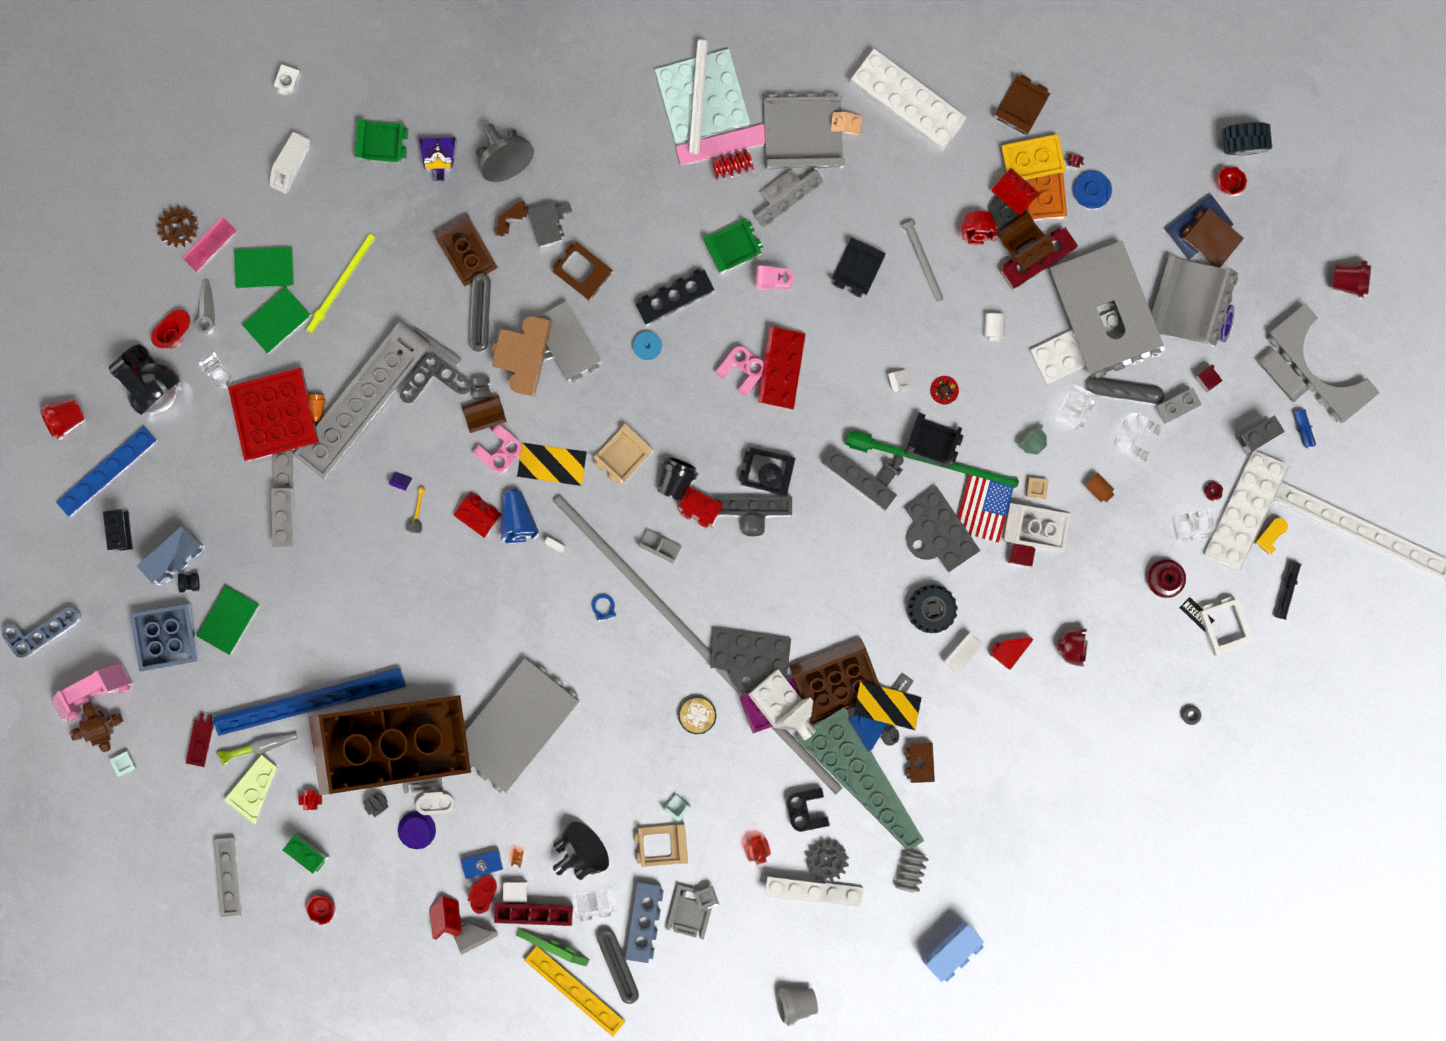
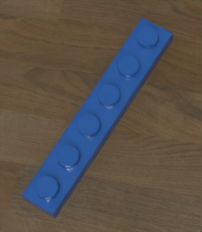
M143 426L56 503L68 517H71L153 446L157 440Z

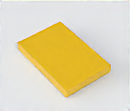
M1058 134L1001 146L1006 172L1012 168L1025 180L1066 172Z

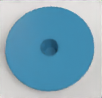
M645 331L635 337L633 349L639 358L652 360L660 354L662 342L657 334Z

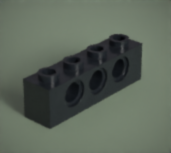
M697 269L689 273L690 277L684 280L682 277L672 282L673 285L668 288L665 286L655 290L656 294L650 297L647 294L637 299L638 303L635 305L645 325L648 326L714 293L715 289L705 269L702 271ZM689 283H695L697 290L690 293L686 290V286ZM671 292H678L680 298L677 301H671L669 299ZM660 300L663 306L661 309L655 310L651 306L652 302Z

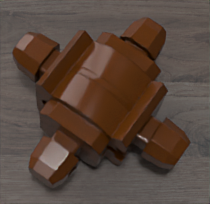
M91 702L84 703V714H82V720L79 721L80 728L72 729L70 737L72 741L82 740V737H84L85 742H91L92 747L98 745L102 752H107L111 749L110 741L111 734L114 733V726L117 727L124 722L122 714L117 713L110 717L107 711L102 712L101 707L95 709Z

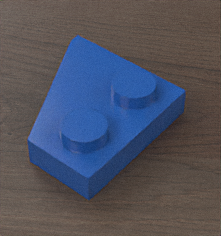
M858 715L849 719L866 750H872L887 723Z

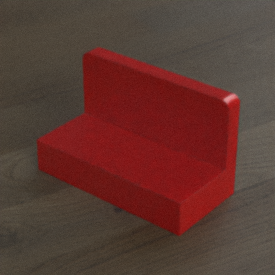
M442 896L430 908L432 939L437 940L444 932L454 936H458L462 932L459 901Z

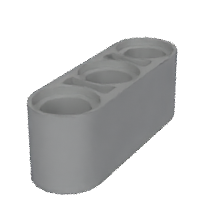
M1274 348L1268 350L1257 360L1259 365L1292 402L1298 400L1309 390L1306 384Z

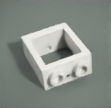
M1232 596L1222 599V604L1214 606V603L1203 606V611L1199 612L1215 656L1253 643L1239 600H1233ZM1234 605L1245 637L1219 646L1207 614Z

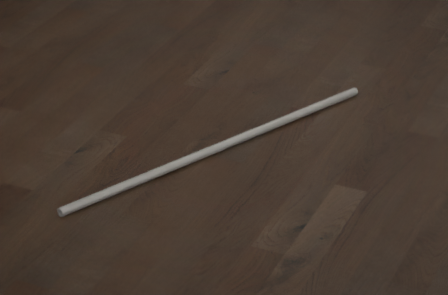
M561 495L557 497L554 503L710 664L711 651ZM715 669L740 696L749 694L733 686L729 678V671ZM771 727L835 795L842 789L787 730Z

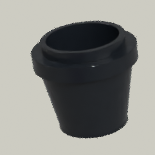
M668 457L663 459L661 463L662 470L657 491L667 497L681 500L692 482L697 479L699 473L693 465L677 458Z

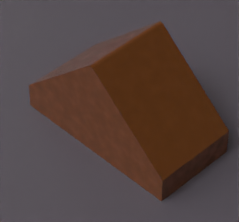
M460 695L309 716L319 795L471 773Z

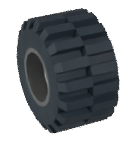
M1250 122L1230 125L1222 129L1224 154L1231 156L1264 153L1272 149L1270 124Z
M923 586L914 592L909 599V604H907V614L911 619L910 622L916 626L915 628L925 633L944 631L954 623V619L957 617L956 610H958V605L956 606V599L943 586Z

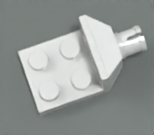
M775 670L748 694L774 728L795 729L802 736L803 740H807L812 736L811 733L814 734L816 732L808 722L812 713L813 700L811 698L802 700L779 670Z

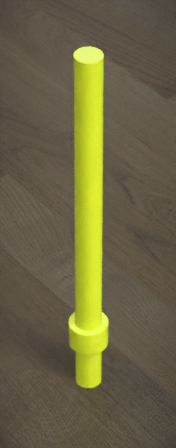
M369 233L320 309L316 310L313 314L314 318L306 328L308 332L312 334L320 321L323 322L326 312L375 240V236Z

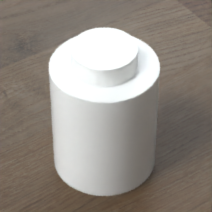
M986 314L985 337L989 338V341L1000 342L1001 338H1005V314Z

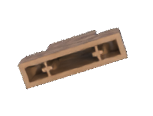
M533 316L527 317L522 323L524 334L510 330H500L498 341L494 342L492 353H495L492 366L515 372V375H512L509 380V386L512 391L529 396L536 395L552 320Z

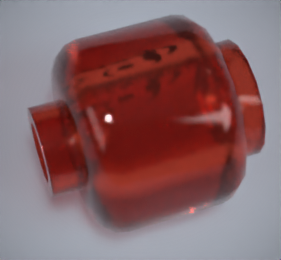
M761 835L746 839L747 843L744 844V850L747 860L755 862L756 865L767 862L766 858L771 855L768 840L764 837L762 838Z

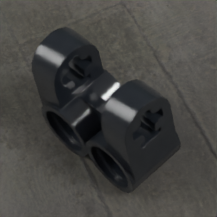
M822 788L796 792L788 797L787 807L794 830L803 832L830 826L828 816L810 819L806 801L823 798ZM795 797H799L802 800V805L799 808H794L791 805V801ZM799 816L806 819V824L803 827L795 825V819Z

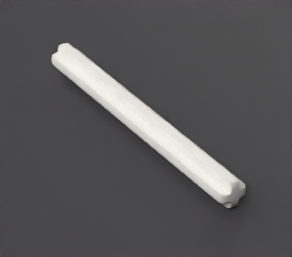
M702 39L698 40L690 154L700 153L708 41Z

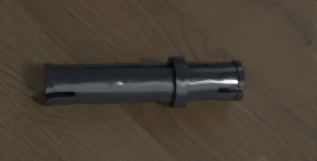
M1293 561L1289 562L1286 578H1283L1284 585L1274 617L1283 620L1287 619L1295 585H1298L1299 582L1297 578L1302 564Z

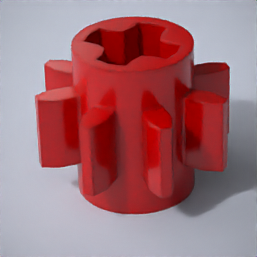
M303 790V796H298V805H303V810H318V805L322 804V795H317V790Z

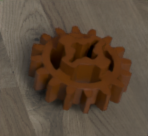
M177 206L175 211L170 207V213L163 211L165 217L158 218L162 223L156 225L157 228L161 229L157 234L164 236L161 239L162 242L168 240L167 245L169 247L174 244L175 248L178 249L179 244L186 248V242L192 244L191 238L198 237L194 233L199 230V227L195 226L198 220L192 219L195 214L193 212L188 214L189 210L187 208L182 211L181 207ZM178 215L176 219L170 220L172 216ZM187 219L190 222V229L186 226ZM180 224L182 229L176 231L174 226ZM166 226L170 229L169 236L166 233ZM186 235L185 238L178 240L180 236Z

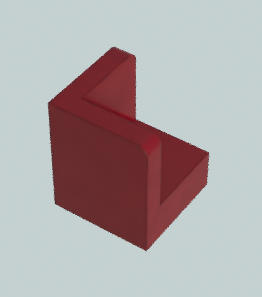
M1213 364L1195 377L1206 393L1223 381L1214 370L1215 366Z
M1013 544L1008 563L1032 567L1036 548Z

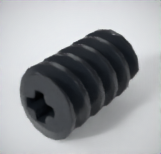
M767 463L759 469L758 479L763 486L774 488L782 481V470L776 464ZM773 470L776 476L775 479L766 480L767 476L765 473Z

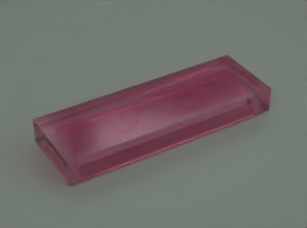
M222 217L182 259L198 272L237 230Z

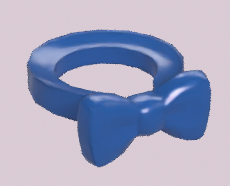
M600 594L593 599L592 610L598 616L596 618L597 621L616 617V613H613L615 603L609 595ZM601 598L608 599L611 603L608 615H602L596 609V602Z

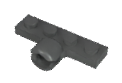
M715 496V500L724 505L718 517H740L742 519V533L746 536L763 535L765 532V519L767 517H792V497Z

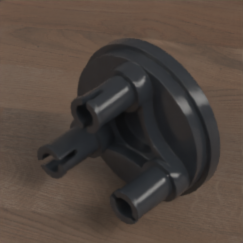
M570 823L565 828L562 838L553 844L554 849L558 853L562 854L565 850L567 852L561 861L553 865L554 871L561 867L556 872L559 876L571 867L578 866L579 868L574 870V874L577 879L583 880L589 874L603 873L609 866V856L604 844L595 832L583 823Z

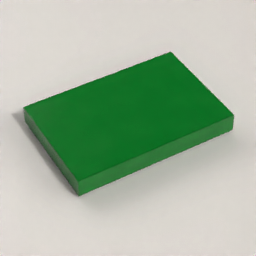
M292 247L234 250L236 289L294 286Z
M284 287L244 322L242 326L269 354L308 320L311 315L294 295Z
M225 586L196 636L226 654L231 655L259 605Z

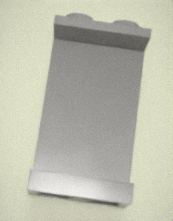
M567 301L539 316V318L553 321L547 346L568 382L572 380L574 383L583 377L582 374L586 371L591 373L600 368L601 360Z

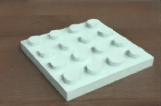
M729 49L707 55L701 137L750 124ZM696 58L655 69L676 144L690 140Z

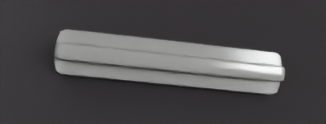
M417 328L413 329V331L431 344L429 350L453 366H458L461 361L459 356Z

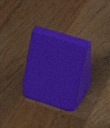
M394 472L389 485L408 491L412 477Z

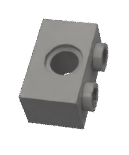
M1194 388L1158 405L1157 409L1166 424L1200 407L1202 404Z

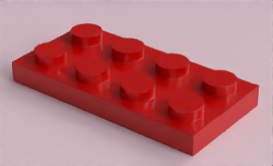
M778 327L769 328L758 403L794 410L805 333Z

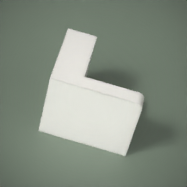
M505 882L503 884V902L528 901V882Z

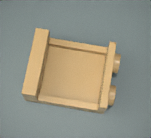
M624 424L617 434L593 457L596 460L594 464L601 471L605 468L610 473L608 477L615 484L618 482L623 484L649 457L653 449L631 428Z

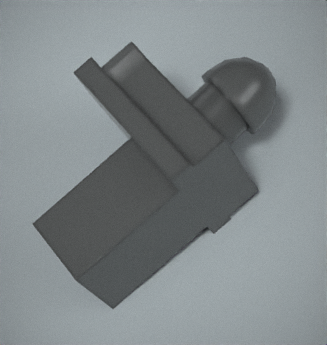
M897 456L894 462L889 459L884 466L886 469L878 481L887 487L895 475L898 477L903 471L900 465L903 464L904 458Z

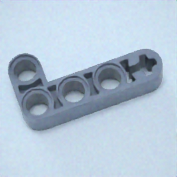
M65 608L27 635L19 626L7 625L2 630V637L16 657L28 658L78 624L81 620V613L76 608ZM69 612L75 613V615L73 616L74 620L69 619L65 622L61 620L68 618ZM53 622H57L60 626L56 633L51 630ZM11 628L16 630V637L13 639L8 636V631ZM37 633L43 635V641L40 644L35 641ZM21 644L27 646V652L24 655L19 652Z

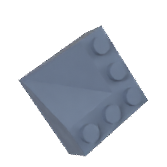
M179 527L137 567L152 584L166 585L174 578L172 575L177 570L181 572L188 565L186 562L191 557L195 559L202 553L201 548L203 545L189 529Z
M191 604L130 614L139 671L197 662Z

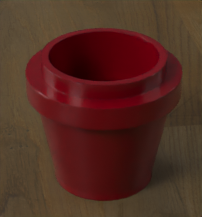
M1365 260L1357 263L1336 264L1333 290L1357 296L1358 299H1364V296H1368L1371 265H1368V261Z
M1170 559L1160 560L1150 567L1147 574V584L1155 595L1161 598H1171L1178 595L1184 589L1186 573L1183 567L1176 561ZM1166 575L1172 576L1171 582L1165 580Z

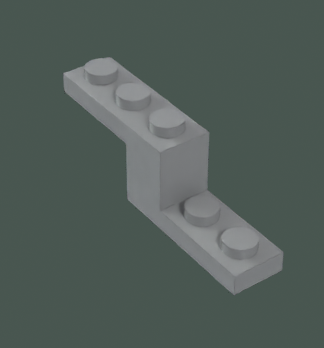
M287 451L273 455L274 488H271L272 547H293L294 465L293 451Z

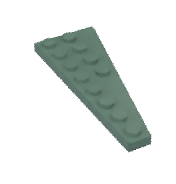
M845 707L812 726L816 732L814 734L811 733L812 736L807 740H803L800 734L795 736L907 851L924 842L923 837L872 752L866 750L849 722L851 717Z

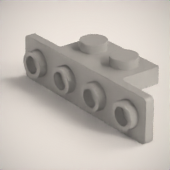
M790 169L762 190L760 193L769 205L756 214L755 217L762 227L770 224L797 201L803 199L813 189H816L823 182L819 172L814 170L804 179L800 180Z

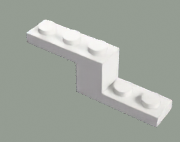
M767 876L765 896L861 907L864 888Z

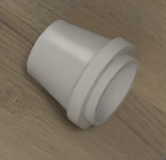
M783 987L777 993L778 1012L782 1023H786L788 1027L818 1014V1003L813 988L788 989V987Z

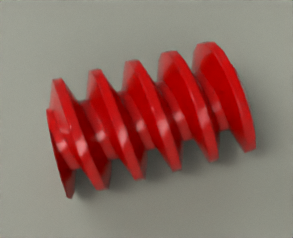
M744 149L743 155L739 150L736 151V157L730 152L728 159L722 154L721 161L717 156H714L713 168L717 181L719 180V175L726 179L727 173L733 177L734 171L738 175H741L742 169L747 174L749 167L754 171L752 158L747 149Z

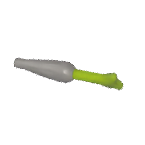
M295 732L287 735L264 737L254 740L249 746L232 751L218 750L217 755L221 758V764L224 766L232 758L249 753L264 754L291 741L298 740V736Z

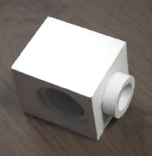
M281 64L274 83L275 89H278L277 93L288 96V94L294 95L301 76L300 70ZM285 77L292 78V82L288 86L282 85V80Z

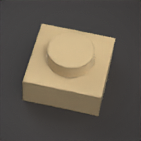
M1029 477L1027 497L1046 499L1049 480Z

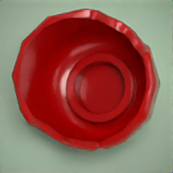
M1226 166L1220 171L1217 182L1222 193L1235 196L1245 190L1247 178L1245 173L1238 167Z
M316 894L308 901L306 911L311 921L324 925L329 923L335 916L336 906L329 896Z

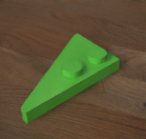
M520 928L517 931L516 936L562 959L586 967L590 959L576 954L577 951L567 946L566 948L561 947V943L553 939L547 941Z

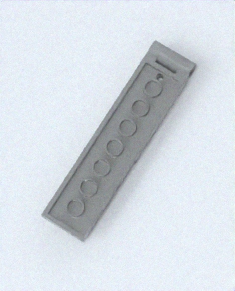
M399 321L317 424L316 430L319 443L299 448L294 453V456L321 478L325 479L369 422L374 419L421 360L431 344L405 323ZM399 350L403 351L402 355L399 354Z

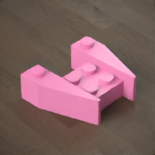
M118 663L97 670L92 675L62 691H58L51 701L61 720H68L70 722L79 717L78 713L82 712L80 706L89 701L88 697H97L103 693L119 692L122 694L130 690L129 686L133 682L123 663Z

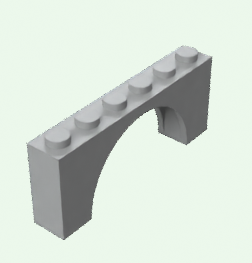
M1305 303L1269 332L1268 336L1270 338L1268 340L1275 348L1278 347L1282 351L1281 356L1287 363L1289 361L1292 363L1294 372L1306 380L1305 384L1312 393L1316 392L1319 396L1318 401L1320 404L1330 409L1331 417L1336 422L1344 423L1380 392L1368 378L1353 386L1334 387L1321 382L1311 373L1305 362L1303 345L1310 326L1318 317Z

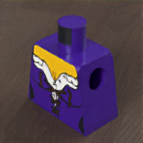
M456 137L419 138L425 171H433V182H444V171L453 170L457 146Z

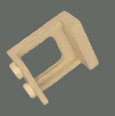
M685 824L638 828V832H635L636 844H640V852H637V863H641V867L688 864ZM669 834L671 837V856L646 858L644 836Z

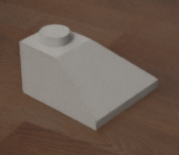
M463 922L461 923L462 932L458 936H454V939L462 955L492 940L499 934L495 930L473 923L466 925Z

